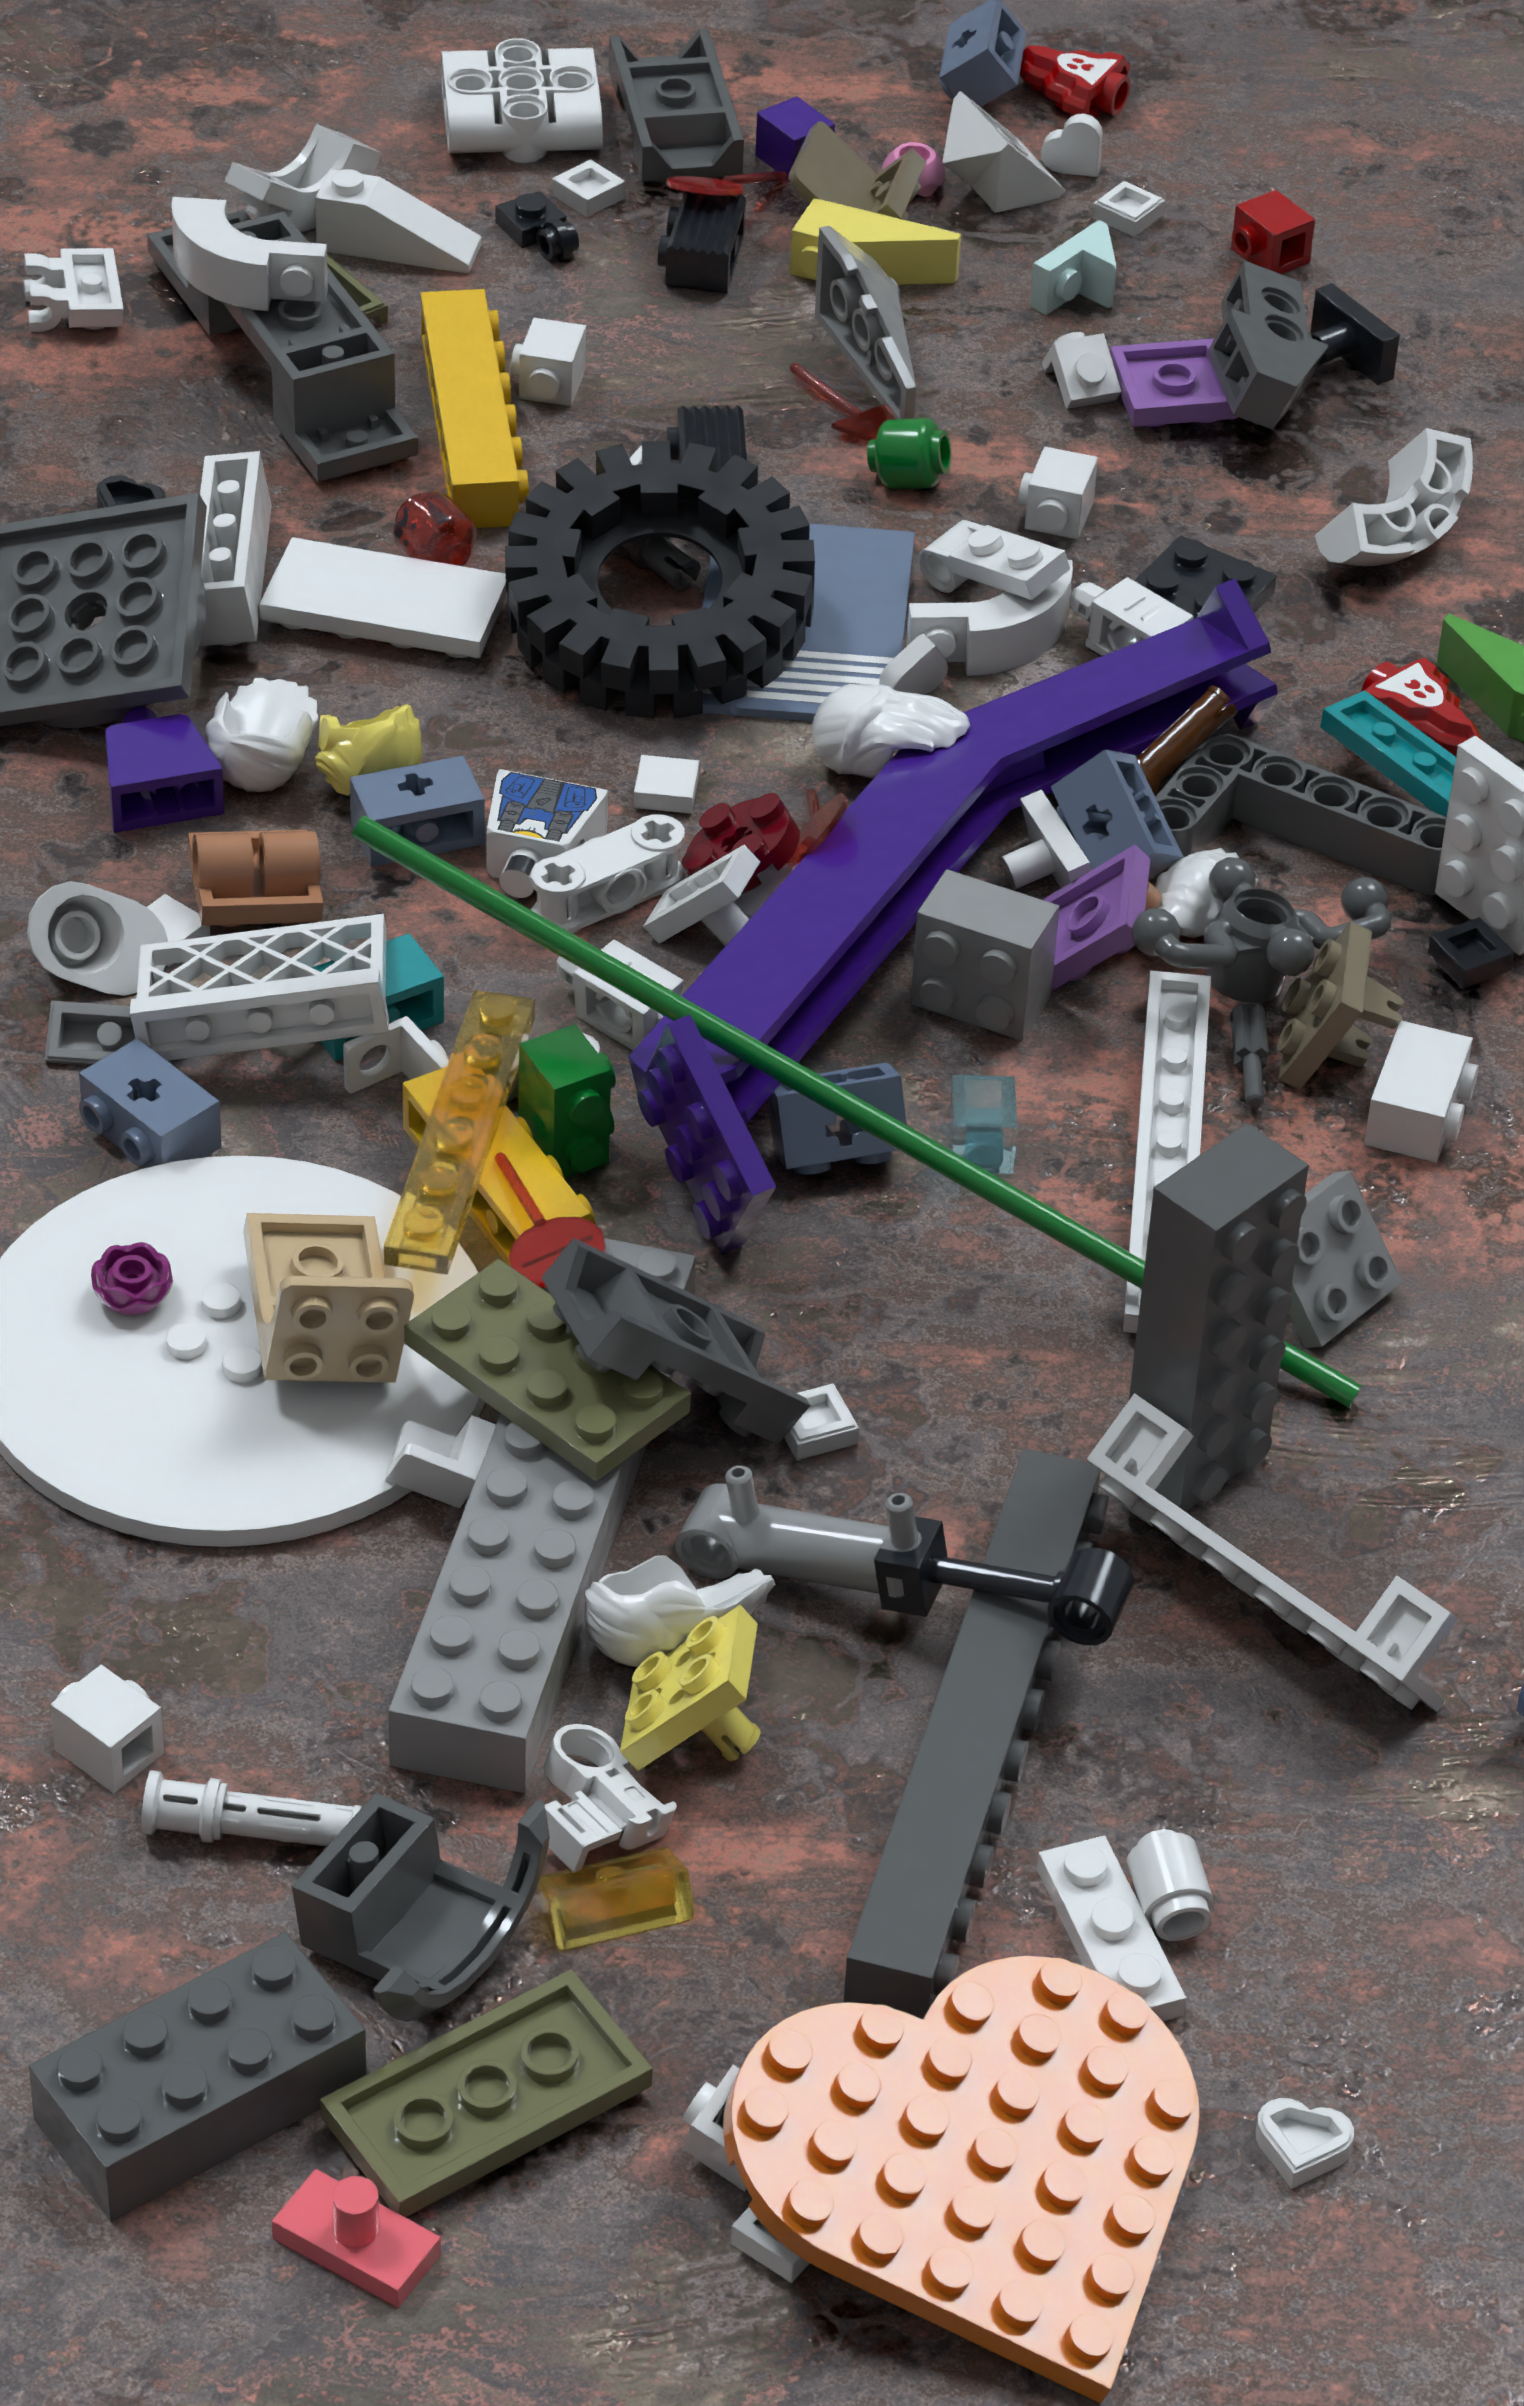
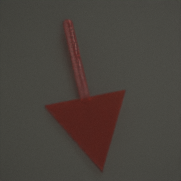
M794 362L790 365L789 369L793 374L850 416L832 423L831 428L869 442L872 439H876L878 429L885 421L895 419L885 404L861 412L798 363Z

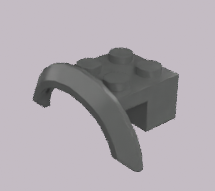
M375 1792L292 1885L301 1946L380 1981L373 1989L376 2004L384 2014L392 2019L409 2022L425 2017L465 1992L490 1967L512 1937L532 1901L545 1865L550 1839L544 1802L537 1799L517 1822L518 1836L516 1849L503 1886H500L441 1860L434 1817Z

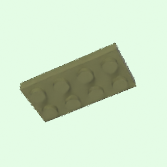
M497 1259L404 1325L405 1345L594 1481L606 1475L690 1412L691 1393L652 1365L648 1366L638 1380L613 1369L604 1373L590 1366L577 1352L576 1346L579 1344V1341L571 1328L561 1321L553 1311V1305L556 1302L552 1295L500 1259Z
M570 1969L321 2098L320 2115L367 2179L376 2185L378 2193L390 2209L406 2218L652 2087L653 2068L574 1971Z

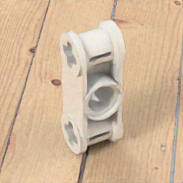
M652 814L642 817L635 823L612 833L592 838L581 846L560 855L541 860L531 870V884L535 891H537V902L531 911L566 931L575 934L584 927L614 914L624 913L635 905L663 894L665 890L683 880V866L678 860V850L684 844L685 839L683 825L673 817Z

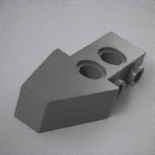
M1243 261L1221 302L1223 324L1208 350V357L1233 415L1273 430L1306 388L1324 356L1328 344L1312 339L1311 333L1308 332L1306 322L1308 307L1304 305L1300 281Z

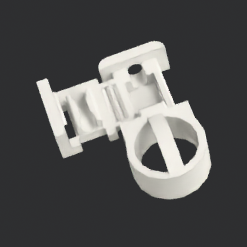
M582 1724L566 1725L556 1731L544 1763L545 1775L550 1782L572 1799V1802L563 1806L557 1800L545 1805L550 1835L548 1848L573 1872L582 1870L588 1851L619 1839L623 1830L624 1833L619 1846L628 1850L665 1836L677 1807L675 1801L665 1805L640 1786L629 1773L631 1763L620 1753V1748L612 1737L600 1729ZM569 1754L584 1757L592 1761L598 1767H590L579 1764L573 1761L567 1755Z

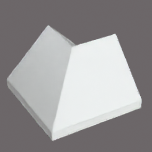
M961 91L953 98L942 164L969 184L994 213L1059 199L1066 192L1014 134Z

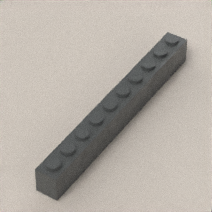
M1023 1448L983 1564L1056 1576L1060 1570L1064 1571L1069 1559L1076 1551L1084 1548H1093V1543L1086 1542L1088 1534L1100 1535L1102 1532L1109 1495L1098 1493L1101 1471L1092 1463ZM973 1590L847 1955L843 2003L885 2005L923 2020L936 1997L955 1980L959 1955L951 1954L954 1942L956 1940L967 1943L977 1905V1901L969 1899L973 1886L984 1889L987 1884L994 1856V1846L987 1845L990 1833L1002 1835L1004 1832L1012 1796L1010 1793L1004 1792L1007 1781L1019 1783L1021 1780L1028 1752V1742L1021 1740L1024 1729L1036 1732L1045 1699V1691L1039 1690L1038 1687L1041 1679L1053 1680L1060 1657L1061 1641L1054 1639L1057 1631L1050 1625L1047 1617L1049 1603Z

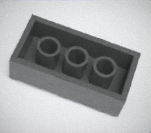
M285 1931L29 2064L33 2117L111 2222L318 2111L321 2098L367 2075L365 2028Z

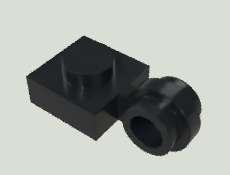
M542 192L523 194L516 199L495 205V223L521 248L537 244L545 260L549 261L556 258L559 262L569 260L573 252L578 251L579 237L575 227L567 221V216Z

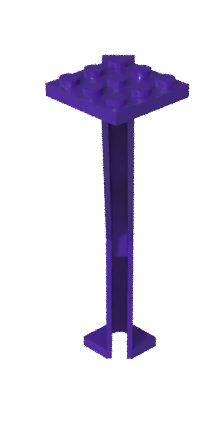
M1234 578L1215 586L1196 619L963 712L970 721V727L967 729L966 734L958 737L955 744L949 749L939 747L935 748L932 752L923 749H900L686 990L682 997L798 1063L917 922L918 910L946 869L958 873L1009 811L1022 806L1021 798L1041 789L1045 795L1053 792L1051 789L1052 785L1105 749L1135 756L1142 753L1213 685L1221 689L1231 699L1224 704L1226 707L1230 703L1236 706L1237 714L1233 719L1240 731L1260 723L1277 697L1278 690L1275 682L1246 664L1270 654L1271 648L1270 642L1237 580ZM690 1014L675 1021L663 1016L628 1056L637 1091L638 1104L646 1122L651 1127H659L668 1145L665 1148V1157L672 1175L679 1183L686 1181L696 1201L693 1204V1214L701 1233L706 1239L714 1238L721 1254L745 1245L776 1188L745 1123L753 1117L780 1085V1082L702 1038Z

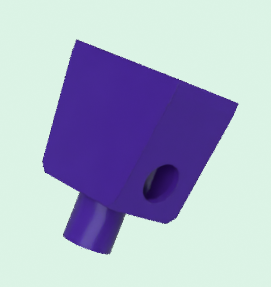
M137 707L125 714L121 724L110 725L105 730L111 820L114 833L224 814L221 764L188 716L175 714L156 718L155 713L151 709Z

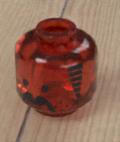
M437 491L416 494L408 498L397 511L393 528L394 542L407 557L463 566L469 560L477 537L476 526L470 517L447 494Z

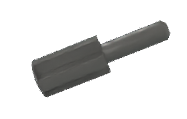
M1247 1002L1237 1005L1230 1012L1234 1065L1237 1069L1243 1071L1246 1104L1250 1107H1259L1264 1103L1262 1069L1267 1066L1266 1056L1269 1055L1266 1011L1259 1004Z

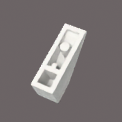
M329 169L315 197L316 243L327 244V252L469 274L482 245V236L379 176L365 175L350 169L340 171Z

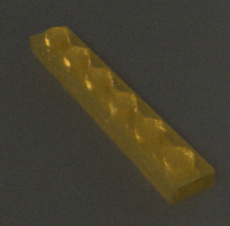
M474 990L384 1243V1265L448 1275L519 1066V1043L528 1040L535 1019V999Z

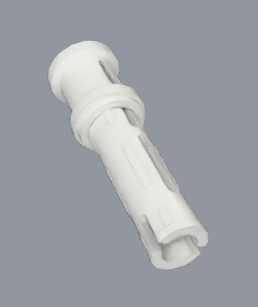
M150 1770L143 1798L141 1833L153 1836L157 1829L194 1833L200 1835L202 1842L213 1843L214 1840H221L223 1834L327 1847L358 1813L362 1806L354 1805L352 1807L297 1800L294 1798L229 1791V1785L222 1783L221 1779L210 1778L206 1785L166 1780L162 1772Z

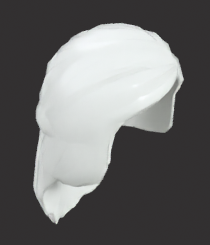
M254 678L252 684L238 687L237 693L231 702L226 692L217 703L214 717L208 722L205 730L208 746L221 764L223 780L229 782L233 787L241 788L248 792L273 791L277 787L283 786L298 769V766L303 763L306 748L311 741L313 730L318 722L317 701L309 697V687L307 685L297 686L296 682L282 679L269 681L264 678Z
M847 684L832 692L819 706L812 724V739L817 756L822 759L828 768L838 774H855L874 779L892 759L894 749H923L930 752L939 747L949 749L955 744L958 737L966 734L967 729L970 727V721L966 714L938 697L899 692L886 685Z
M666 1555L654 1556L628 1571L607 1574L599 1582H592L591 1586L585 1591V1624L590 1639L602 1653L617 1663L638 1667L646 1658L656 1652L667 1654L671 1650H675L677 1646L686 1641L690 1632L708 1617L716 1616L719 1619L739 1605L751 1614L756 1607L766 1602L767 1594L774 1587L775 1582L772 1575H764L761 1570L754 1569L749 1573H738L723 1582L696 1590L688 1576L677 1563Z

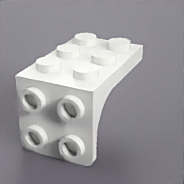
M1474 736L1459 744L1457 749L1435 893L1469 919L1473 920L1480 917L1516 954L1521 955L1524 953V770Z

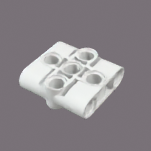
M514 38L499 43L496 46V50L441 51V82L448 153L502 152L509 160L529 163L542 159L547 151L602 149V109L593 48L540 49L533 41Z

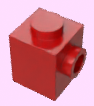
M1273 190L1236 205L1231 249L1247 262L1279 274H1284L1310 263L1315 219L1279 191Z

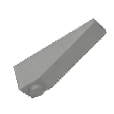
M820 227L815 318L893 420L912 419L915 414L916 383L900 306L901 297L898 285L893 278L887 276L874 258L832 227Z

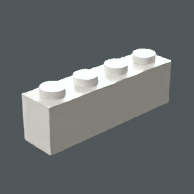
M260 451L205 456L200 496L207 505L201 578L206 590L207 617L199 644L200 646L219 644L233 646L242 642L257 640L260 614L259 603L262 596L272 504Z

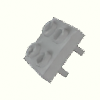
M1350 1170L1330 1174L1305 1194L1307 1204L1301 1217L1297 1244L1300 1252L1294 1265L1290 1293L1293 1300L1288 1312L1305 1348L1324 1346L1403 1283Z

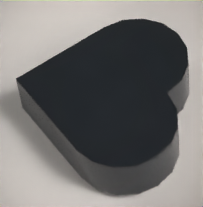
M120 475L105 478L96 487L98 509L166 498L165 491L162 488L149 483L137 484L133 479Z

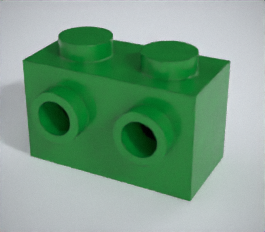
M576 1024L519 1043L518 1117H522L527 1122L533 1139L546 1156L552 1155L557 1160L564 1178L609 1163L610 1135L615 1130L614 1119L610 1110L611 1089L616 1084L613 1066L605 1053H598Z

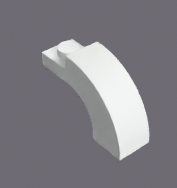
M316 124L306 146L294 161L285 168L276 172L265 173L232 162L224 182L243 191L240 200L248 204L246 211L257 217L285 211L299 231L303 232L316 228L315 197L329 169L339 171L350 169L361 174L372 175L382 153L343 133Z
M172 197L174 259L181 274L195 288L227 304L262 311L269 310L271 299L325 302L328 291L327 244L272 241L251 237L238 231L228 222L226 200Z
M1068 560L1070 570L1032 600L1005 591L999 596L980 602L909 603L906 647L917 636L924 633L936 645L946 662H965L966 676L1008 671L1037 659L1054 646L1067 625L1073 572L1072 560Z

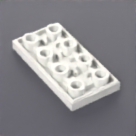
M292 537L259 603L260 620L278 623L288 629L307 628L335 633L337 636L345 639L365 638L388 642L398 648L417 647L445 652L447 655L455 658H480L506 599V577L504 573Z

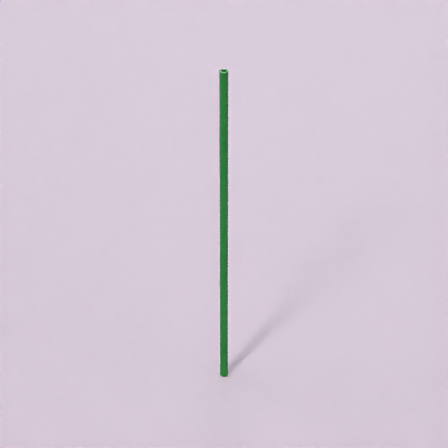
M362 816L356 824L352 833L354 839L670 1020L675 1021L690 1014L701 1037L1142 1289L1144 1260L369 817ZM1283 1341L1286 1349L1280 1362V1369L1344 1406L1351 1407L1362 1387L1361 1384Z

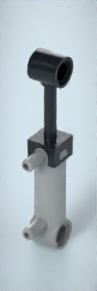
M735 1466L729 1469L725 1475L726 1484H712L705 1487L675 1542V1550L679 1559L692 1571L711 1579H724L732 1576L737 1569L746 1571L758 1569L763 1574L879 1594L882 1609L923 1617L928 1616L942 1585L1049 1603L1047 1617L1050 1625L1061 1636L1081 1645L1095 1646L1109 1639L1130 1596L1135 1579L1131 1568L1122 1558L1101 1548H1084L1076 1551L1069 1559L1065 1570H1060L1056 1576L949 1558L942 1521L915 1516L912 1498L904 1493L893 1494L885 1502L888 1526L758 1504L752 1471L745 1466Z

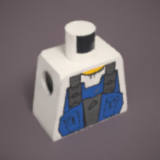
M499 769L487 825L486 872L491 877L499 878L500 886L507 894L517 898L531 895L534 890L531 884V870L536 863L581 846L592 838L607 835L608 790Z

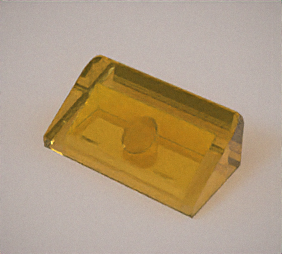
M666 1846L584 1865L582 1870L577 1872L567 1869L542 1875L535 1891L552 1939L559 1950H568L691 1920L695 1913L689 1870L670 1848Z

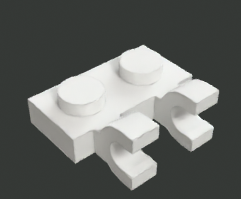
M113 248L60 249V258H48L45 255L35 253L24 254L26 275L43 276L39 280H24L25 301H30V305L47 306L44 310L28 311L30 332L48 331L56 327L61 318H68L69 327H84L91 330L105 327H123V303Z

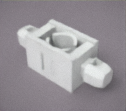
M1128 577L1109 590H1105L1092 583H1082L1073 590L1070 600V606L1073 611L1090 623L1085 646L1101 656L1191 621L1194 617Z
M613 939L601 949V951L682 996L683 979ZM558 957L556 961L557 973L561 980L574 989L575 1016L631 1050H634L663 1018L662 1014L566 959Z

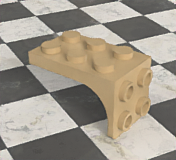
M247 1213L243 1233L264 1380L396 1383L404 1346V1325L409 1323L414 1292L412 1283L407 1279L385 1278L375 1216Z

